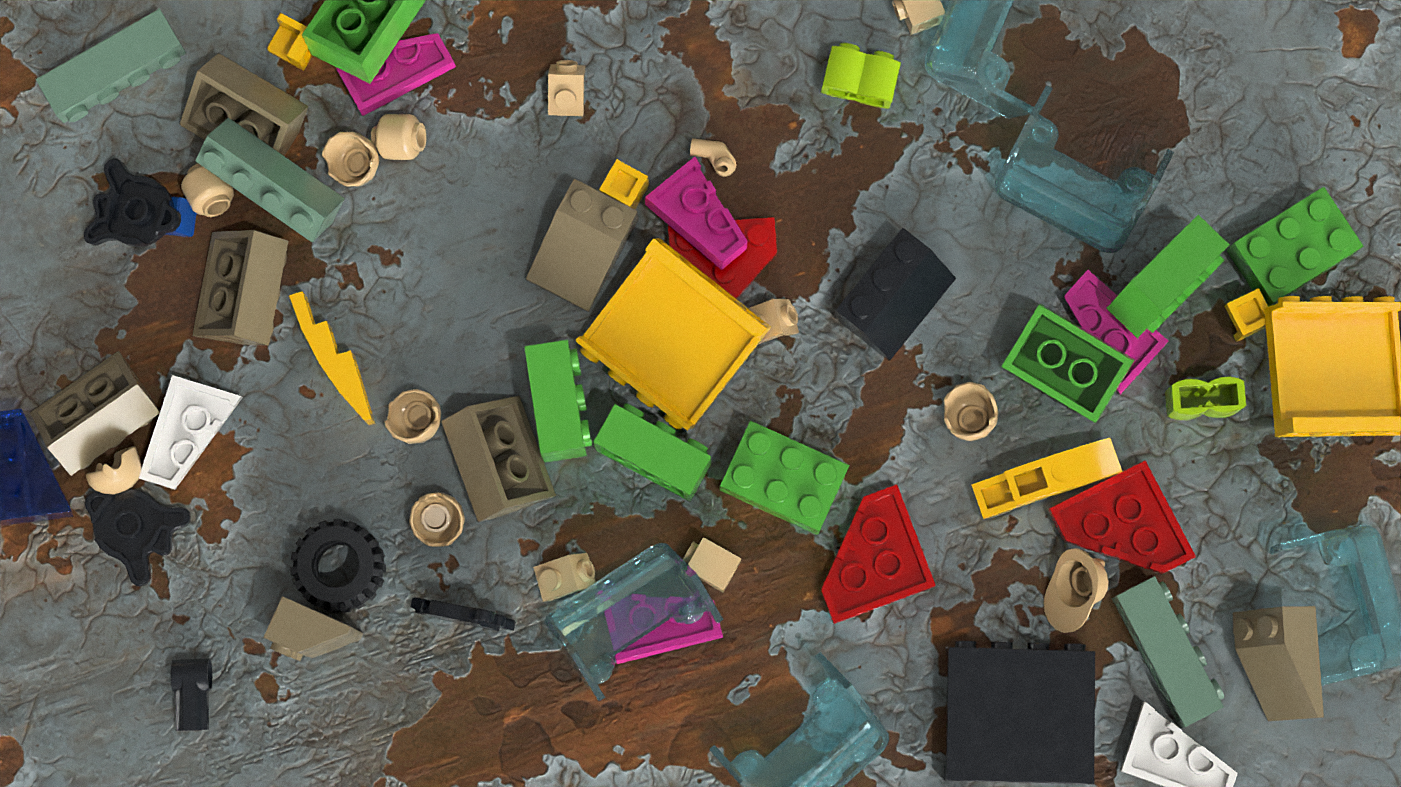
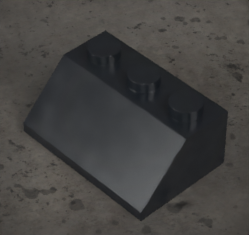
M902 228L835 311L834 318L890 361L956 280V277L929 247Z

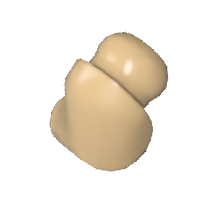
M692 138L690 156L708 158L719 176L727 177L735 171L736 160L726 144L720 141Z

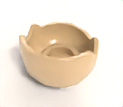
M339 132L328 139L322 151V157L328 165L329 176L346 187L362 186L369 182L375 176L379 165V156L374 143L361 133Z
M974 382L958 384L945 396L944 421L947 428L958 439L974 441L985 438L996 426L998 420L997 403L994 396L984 385Z
M419 389L403 391L388 404L389 411L387 420L384 421L385 427L398 440L408 444L423 443L432 438L440 426V405L428 392Z
M136 446L116 452L114 454V463L111 467L108 464L102 465L98 463L95 472L86 474L89 486L103 494H117L133 487L139 480L142 469Z
M441 492L428 493L421 496L412 506L409 518L414 536L430 547L451 545L462 533L465 522L464 512L460 503L454 497Z

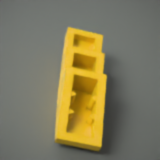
M303 291L289 295L301 330L319 364L339 393L368 425L375 424L355 355L351 350L339 354L330 324L327 321L315 324L308 297Z

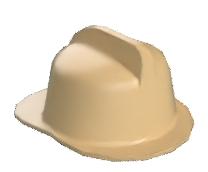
M1078 548L1068 549L1061 554L1044 597V612L1048 622L1055 630L1063 633L1076 631L1087 620L1093 605L1104 598L1109 584L1108 575L1104 568L1105 561L1100 558H1091L1085 551Z

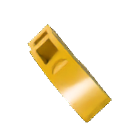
M1106 438L1004 471L1000 475L971 485L983 519H987L1123 471L1111 438Z

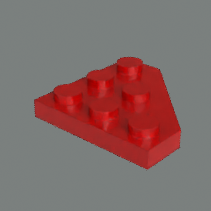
M774 217L735 220L748 241L747 249L722 270L668 225L669 246L736 299L744 293L758 274L777 255Z
M1146 460L1048 509L1065 543L1163 574L1196 557Z
M897 484L862 498L822 586L821 593L833 625L936 586Z

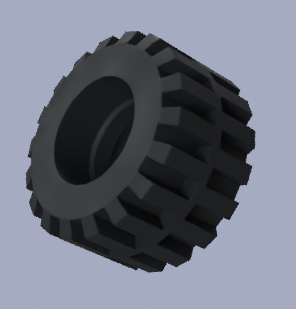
M334 519L332 522L324 520L318 522L319 526L308 528L305 531L307 533L303 539L299 537L296 545L298 547L296 552L291 554L293 567H290V571L295 579L294 585L297 590L303 594V597L308 602L329 612L346 613L351 612V609H360L366 606L364 603L369 599L373 600L377 595L375 592L378 587H382L384 582L382 579L383 573H386V564H384L383 559L385 555L378 544L379 542L357 523L343 521L342 519ZM345 545L353 549L359 558L358 572L355 578L343 587L328 586L319 576V561L322 555L331 547Z

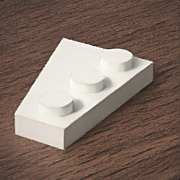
M172 375L139 479L175 490L239 404L242 396Z
M1142 702L1120 769L1121 772L1163 787L1234 786L1238 774L1236 771L1182 732L1174 723L1169 722L1148 703Z

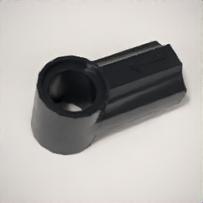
M210 658L172 660L171 687L175 693L176 731L209 730V691L212 689L213 682Z

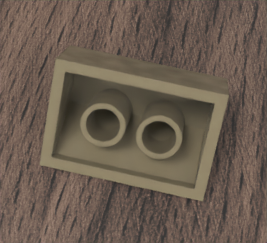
M218 53L197 70L179 125L205 140L207 135L229 117L285 156L300 132L309 106Z
M255 230L212 232L192 336L242 345L269 346L270 337L274 330L273 321L276 305L280 297L283 267L287 261L288 241Z
M117 351L34 409L30 414L46 447L70 475H73L78 470L88 467L95 458L108 449L118 446L125 437L135 430L148 425L155 416L160 414V411L125 358Z
M520 396L467 406L441 421L478 522L505 516L556 496Z
M282 596L263 638L272 641L270 649L301 661L303 655L315 658L359 641L363 633Z

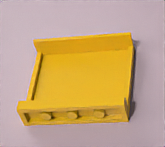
M653 238L646 247L645 251L647 252L584 335L579 336L575 341L582 346L580 352L594 363L600 360L610 368L608 375L623 386L628 383L638 391L636 397L650 408L656 405L666 414L663 418L677 430L685 428L688 431L694 428L771 329V326L662 239Z
M1285 296L1278 298L1277 304L1264 308L1275 437L1401 436V342L1398 320L1401 302H1395V297L1393 296L1373 298V302H1364L1362 296L1345 297L1341 299V302H1332L1331 296L1310 298V302H1300V296Z

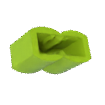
M840 43L839 46H832L821 93L889 109L901 62L894 60V55L883 51H875L873 55L860 52L858 46L850 43Z
M1220 377L1209 383L1198 379H1185L1174 383L1165 391L1167 417L1175 420H1191L1202 414L1212 418H1226L1246 407L1244 381L1235 377Z

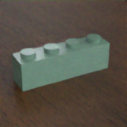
M159 8L35 80L56 116L63 123L67 121L76 122L88 114V109L99 103L104 105L112 102L119 96L120 91L130 85L136 87L145 83L150 78L149 74L156 70L173 67L180 62L181 56L186 54V51Z
M229 117L207 135L195 160L311 242H314L333 223L345 200L341 195Z
M1154 576L1111 598L1179 728L1187 727L1224 708L1221 699L1224 698L1223 691L1214 678L1210 680L1203 667L1207 665L1206 659L1198 646L1192 647L1186 634L1190 633L1189 627L1180 613L1175 615L1169 603L1173 598L1164 581L1158 582Z

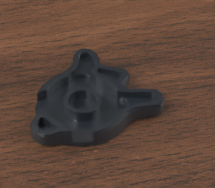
M116 158L110 159L105 164L104 173L111 188L108 194H97L93 199L96 218L84 231V239L87 243L98 246L107 241H120L128 246L145 247L157 242L166 233L173 232L180 226L181 214L175 208L172 197L164 185L146 176L133 175L126 165Z
M129 489L117 494H103L97 491L91 493L85 501L86 510L90 514L91 523L93 524L95 542L106 554L120 560L125 565L130 581L139 587L147 585L151 580L150 554L169 555L172 550L173 533L186 527L191 522V513L186 508L161 506L153 497L136 489Z
M413 597L410 607L415 609L417 614L499 631L500 628L514 631L516 624L513 619L494 614L495 612L485 609Z

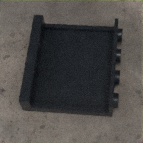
M955 641V647H948L946 649V655L948 656L946 766H944V781L1094 784L1095 651H1086L1085 644H1064V650H1049V643H1027V649H1013L1012 642H991V648H976V641Z

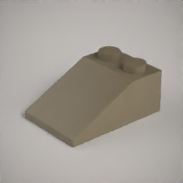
M573 179L555 213L526 280L590 312L639 220L638 211Z
M1281 606L1233 612L1235 650L1267 720L1283 721L1324 718L1316 606Z

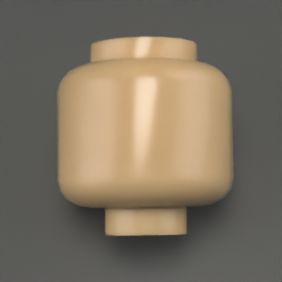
M385 114L379 119L377 126L372 128L371 141L383 159L413 160L426 146V129L423 123H420L414 115Z
M199 163L188 170L181 184L183 194L191 209L195 213L207 217L223 214L230 207L234 197L232 186Z

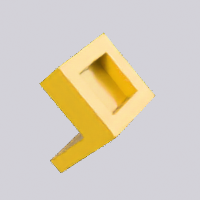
M279 13L277 21L280 26L268 45L267 50L276 57L304 71L312 58L302 36L307 26Z
M616 159L599 191L636 209L649 186L648 176Z
M1259 288L1224 306L1237 330V333L1233 335L1236 342L1266 328L1264 308L1268 307Z

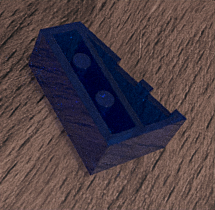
M22 409L0 411V526L74 517Z

